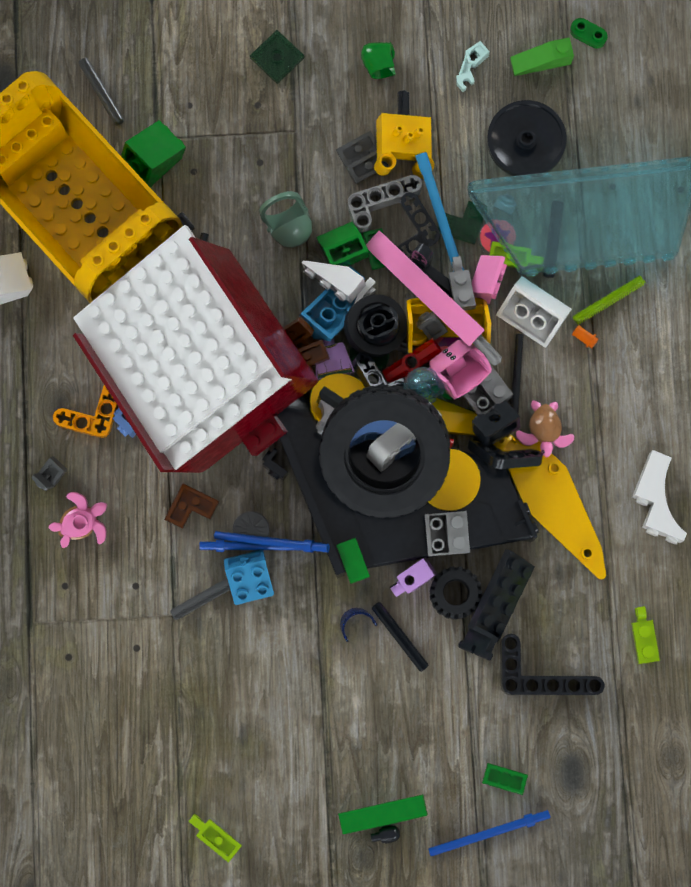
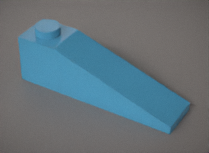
M349 266V268L358 273L354 268ZM325 289L300 314L314 329L311 335L313 339L331 341L343 329L345 317L349 309L354 305L356 298L352 303H349L347 300L342 301L335 295L333 290Z

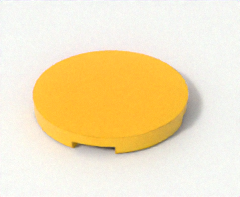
M331 374L322 378L311 392V412L318 422L322 419L317 399L324 386L344 399L357 390H363L365 388L363 383L347 374Z
M450 449V463L445 481L440 490L437 491V494L431 501L427 502L443 511H456L470 504L479 491L481 481L480 472L474 460L462 451Z

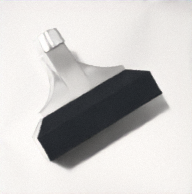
M325 386L321 389L317 399L322 419L316 424V429H318L317 432L321 435L330 414L343 400L342 397Z

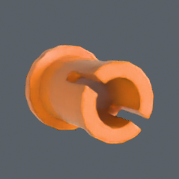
M580 325L572 333V336L586 344V348L590 347L592 349L599 340L596 334L592 335Z

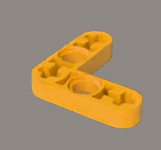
M104 385L95 416L60 408L54 412L53 421L61 428L104 438L111 432L114 422L112 418L118 405L116 402L105 399V397H110V393ZM103 405H112V412L110 414H103L101 411ZM63 413H65V416L67 418H73L72 426H70L71 422L67 420H63V422L60 423L58 416H62ZM99 416L109 419V421H104L106 430H102L101 433L96 429L97 426L102 424V419ZM78 419H87V426L85 428H78Z

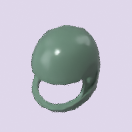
M287 191L280 193L261 205L259 209L260 217L268 226L267 231L271 232L274 240L280 245L294 248L301 246L309 239L312 233V221L308 208L297 192ZM280 200H296V203L291 208L275 215L265 214L271 205Z

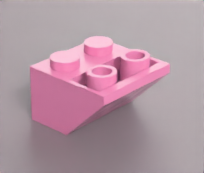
M480 256L471 282L474 298L485 299L489 305L491 299H496L501 284L497 281L502 282L507 267L504 264L505 257Z

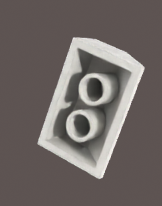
M521 276L511 289L496 316L546 348L572 309Z

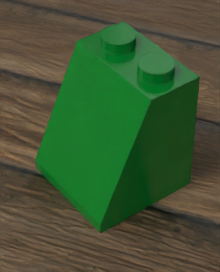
M158 120L127 140L121 157L151 188L182 159L186 146L166 125Z

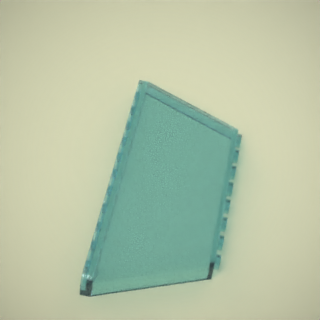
M691 157L476 180L468 184L467 191L470 199L520 275L526 274V276L530 277L538 275L539 272L554 274L558 270L572 272L582 267H585V270L597 268L599 265L613 267L617 263L632 265L636 261L650 263L660 258H663V261L675 259L679 253L691 209Z

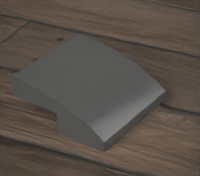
M371 130L336 149L355 184L376 173L374 164L377 161V141ZM382 161V164L387 167L388 164Z

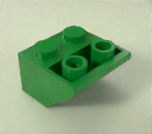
M349 222L316 237L328 264L348 267L369 257V250L353 222Z

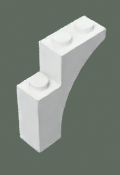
M652 450L648 455L632 498L636 499V502L640 505H651L642 528L647 529L646 533L653 536H658V534L666 537L665 540L672 544L681 543L685 540L687 533L681 529L672 517L665 496V478L672 457Z

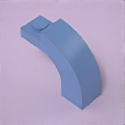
M379 420L365 425L352 438L350 448L366 440H376L397 422ZM413 439L409 445L405 444L400 448L401 451L395 456V460L414 451L416 443Z

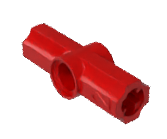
M431 338L413 350L412 353L406 354L403 358L383 370L384 377L389 383L401 379L441 353L442 350L434 338ZM410 356L415 357L417 360L415 367H411L408 364Z

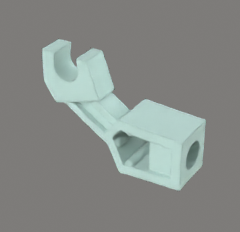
M481 41L465 51L463 64L459 75L456 76V84L462 92L467 88L463 82L468 81L471 86L475 82L470 69L476 68L489 57L490 51ZM472 54L477 57L475 61H472L470 58Z

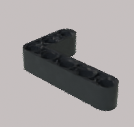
M507 634L501 639L500 678L501 689L505 694L598 695L605 688L604 681L597 676H521L520 639L515 634ZM507 638L515 640L516 645L514 649H508L505 646ZM507 659H513L516 662L514 670L506 668L505 662ZM509 679L516 683V688L512 692L508 691L505 686ZM530 679L534 680L537 684V688L533 692L529 691L526 687V683ZM551 679L555 680L558 685L554 692L550 691L547 687V683ZM570 680H575L578 683V689L575 692L568 688ZM591 680H596L599 684V689L596 692L591 691L589 688Z

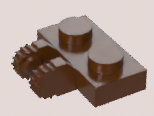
M301 316L283 327L297 349L316 342L311 336L314 329Z

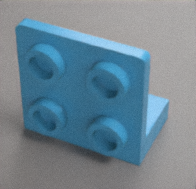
M263 550L224 559L225 572L235 605L274 595Z

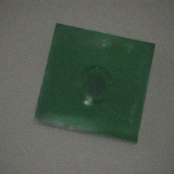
M278 30L250 55V59L277 84L305 58V55Z

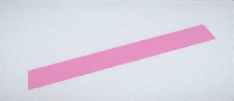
M380 230L366 244L368 250L468 346L484 332V329Z

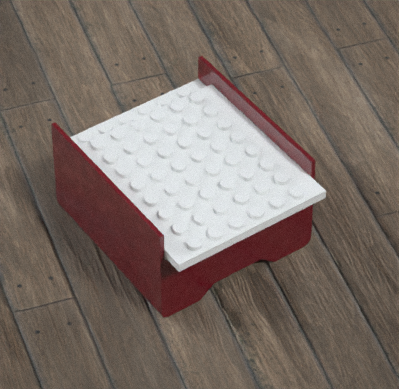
M186 225L182 226L73 317L83 334L75 333L73 337L160 472H204L242 442L252 456H258L288 432L277 415L319 382L230 249L195 238Z

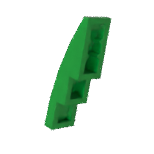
M423 794L338 813L342 834L428 815Z

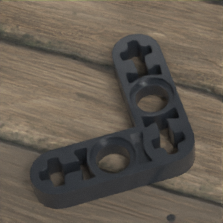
M408 192L401 197L400 203L418 233L397 247L403 252L404 250L401 247L405 245L406 251L410 254L408 258L411 260L413 252L409 249V243L412 240H416L430 247L440 239V231L418 196ZM406 196H408L409 198L414 197L415 200L413 201V205L415 206V208L418 205L421 208L415 210L412 213V215L409 212L410 210H413L410 205L406 206L404 203L407 201L405 198ZM419 212L424 213L426 216L423 224H418L415 221V215ZM430 222L431 226H428L431 232H436L434 235L435 239H427L428 233L426 229L421 231L420 227H424Z
M419 243L412 253L411 261L449 297L453 298L449 278L431 266L434 255L432 250L425 244Z
M362 352L354 358L352 362L353 368L364 387H376L377 385L387 384L370 355ZM414 373L391 382L388 386H401L403 389L407 390L408 388L418 393L424 387V379L419 374ZM368 376L375 377L377 384L370 383ZM411 382H413V383L416 382V383H417V385H412V386H410V387L408 388V385H409Z
M477 436L469 438L468 449L493 468L540 466L542 463L543 453L538 450L501 451L494 445L486 448Z

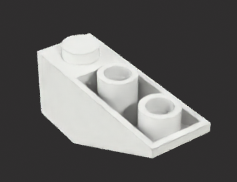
M311 261L302 262L304 273L309 278L319 280V284L323 288L333 290L335 295L342 301L347 300L349 303H352L366 286L364 278L347 266Z

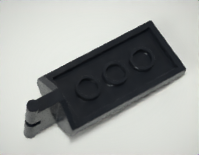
M505 549L468 625L469 630L464 641H460L458 644L460 649L489 661L492 659L493 654L491 652L495 644H498L535 566L513 551Z

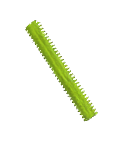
M641 276L632 279V281L630 280L626 285L624 284V286L617 288V290L609 293L603 299L601 298V300L586 307L580 313L573 315V320L578 325L579 323L581 324V321L583 323L585 319H590L594 314H598V311L600 313V310H604V307L606 309L608 305H613L617 300H621V297L623 299V296H627V293L629 295V292L631 293V291H635L640 286H644L645 280Z

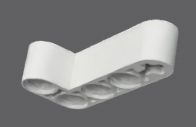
M396 423L370 445L367 458L382 472L392 464L395 456L401 451L400 448L405 444L409 445L412 439L415 441L416 437L408 428Z

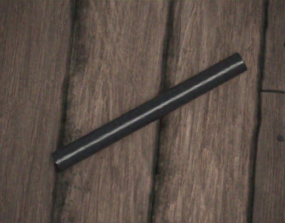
M516 334L511 407L517 414L519 413L524 334Z

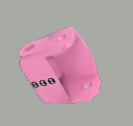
M461 339L455 341L431 359L429 362L430 367L428 368L431 376L454 400L478 386L492 370L485 355L473 345L468 346Z

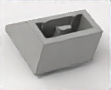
M492 365L491 373L478 386L463 395L477 415L483 413L486 415L495 404H500L505 400L509 401L513 396L511 390Z
M467 511L425 514L428 556L470 553Z

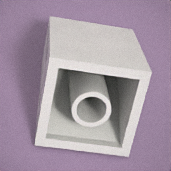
M21 252L0 256V305L28 296L33 288L32 278L28 277L27 261L25 258L23 259Z

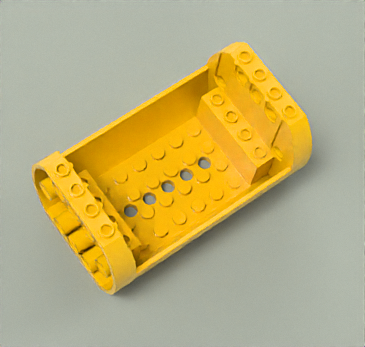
M39 71L23 73L0 93V205L86 300L91 303L183 226L182 222L45 73ZM54 172L57 174V178L54 181L47 180L49 173ZM64 186L70 188V192L67 195L60 194V189ZM77 200L83 202L80 209L72 207L73 203ZM93 214L96 216V219L93 223L85 222L86 216ZM100 229H108L109 232L106 237L98 236Z

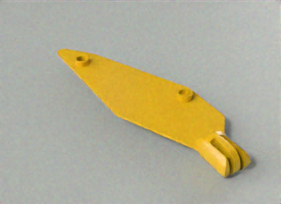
M511 434L493 444L501 451L533 449L541 452L540 441L531 446H526ZM551 454L547 458L543 455L540 466L509 468V473L523 503H527L531 515L593 575L600 580L606 577L602 547L567 467ZM584 550L588 551L589 557L584 555Z

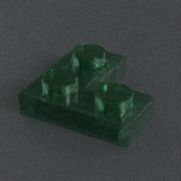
M468 201L463 218L445 213L453 238L475 245L488 206Z

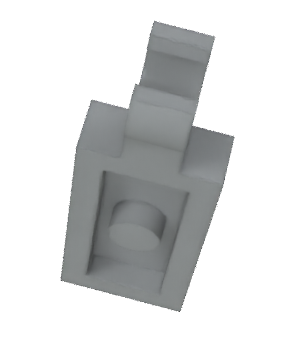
M461 256L453 257L452 267L454 272H449L448 276L453 300L464 311L476 309L469 270L462 269Z

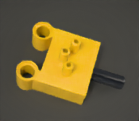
M406 90L399 91L398 114L381 113L376 120L377 161L374 164V170L377 174L386 176L395 167L396 159L416 161L412 167V173L420 177V179H424L415 156L427 152L432 170L434 169L435 164L432 159L431 117L410 116L409 92ZM382 161L386 162L389 167H385Z

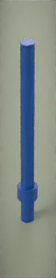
M215 531L214 539L303 549L304 552L310 553L314 551L329 552L330 550L329 544L315 543L314 540L305 539L304 541L220 531Z
M224 540L200 542V550H216V552H224V550H303L243 542H224Z
M546 810L534 815L530 813L524 815V818L428 848L430 856L432 857L518 828L535 826V823L551 818L549 811Z

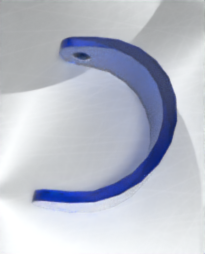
M352 608L343 614L340 620V630L346 642L349 641L345 635V624L352 616L357 614L367 615L371 618L373 624L377 626L376 621L368 611L362 608Z

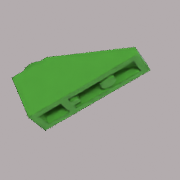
M570 37L550 41L511 56L510 60L514 76L571 65L574 53Z

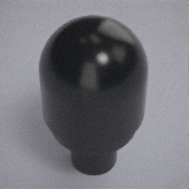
M395 825L382 827L379 829V832L371 834L372 842L381 841L385 844L396 842L400 838V830Z

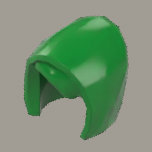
M375 42L363 46L361 59L371 78L383 79L396 75L393 63L395 51L392 43Z

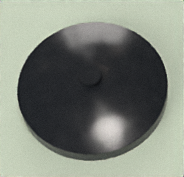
M532 100L516 101L499 110L493 117L487 134L489 154L495 164L504 172L519 178H535L551 171L561 160L567 142L566 129L559 115L549 106Z

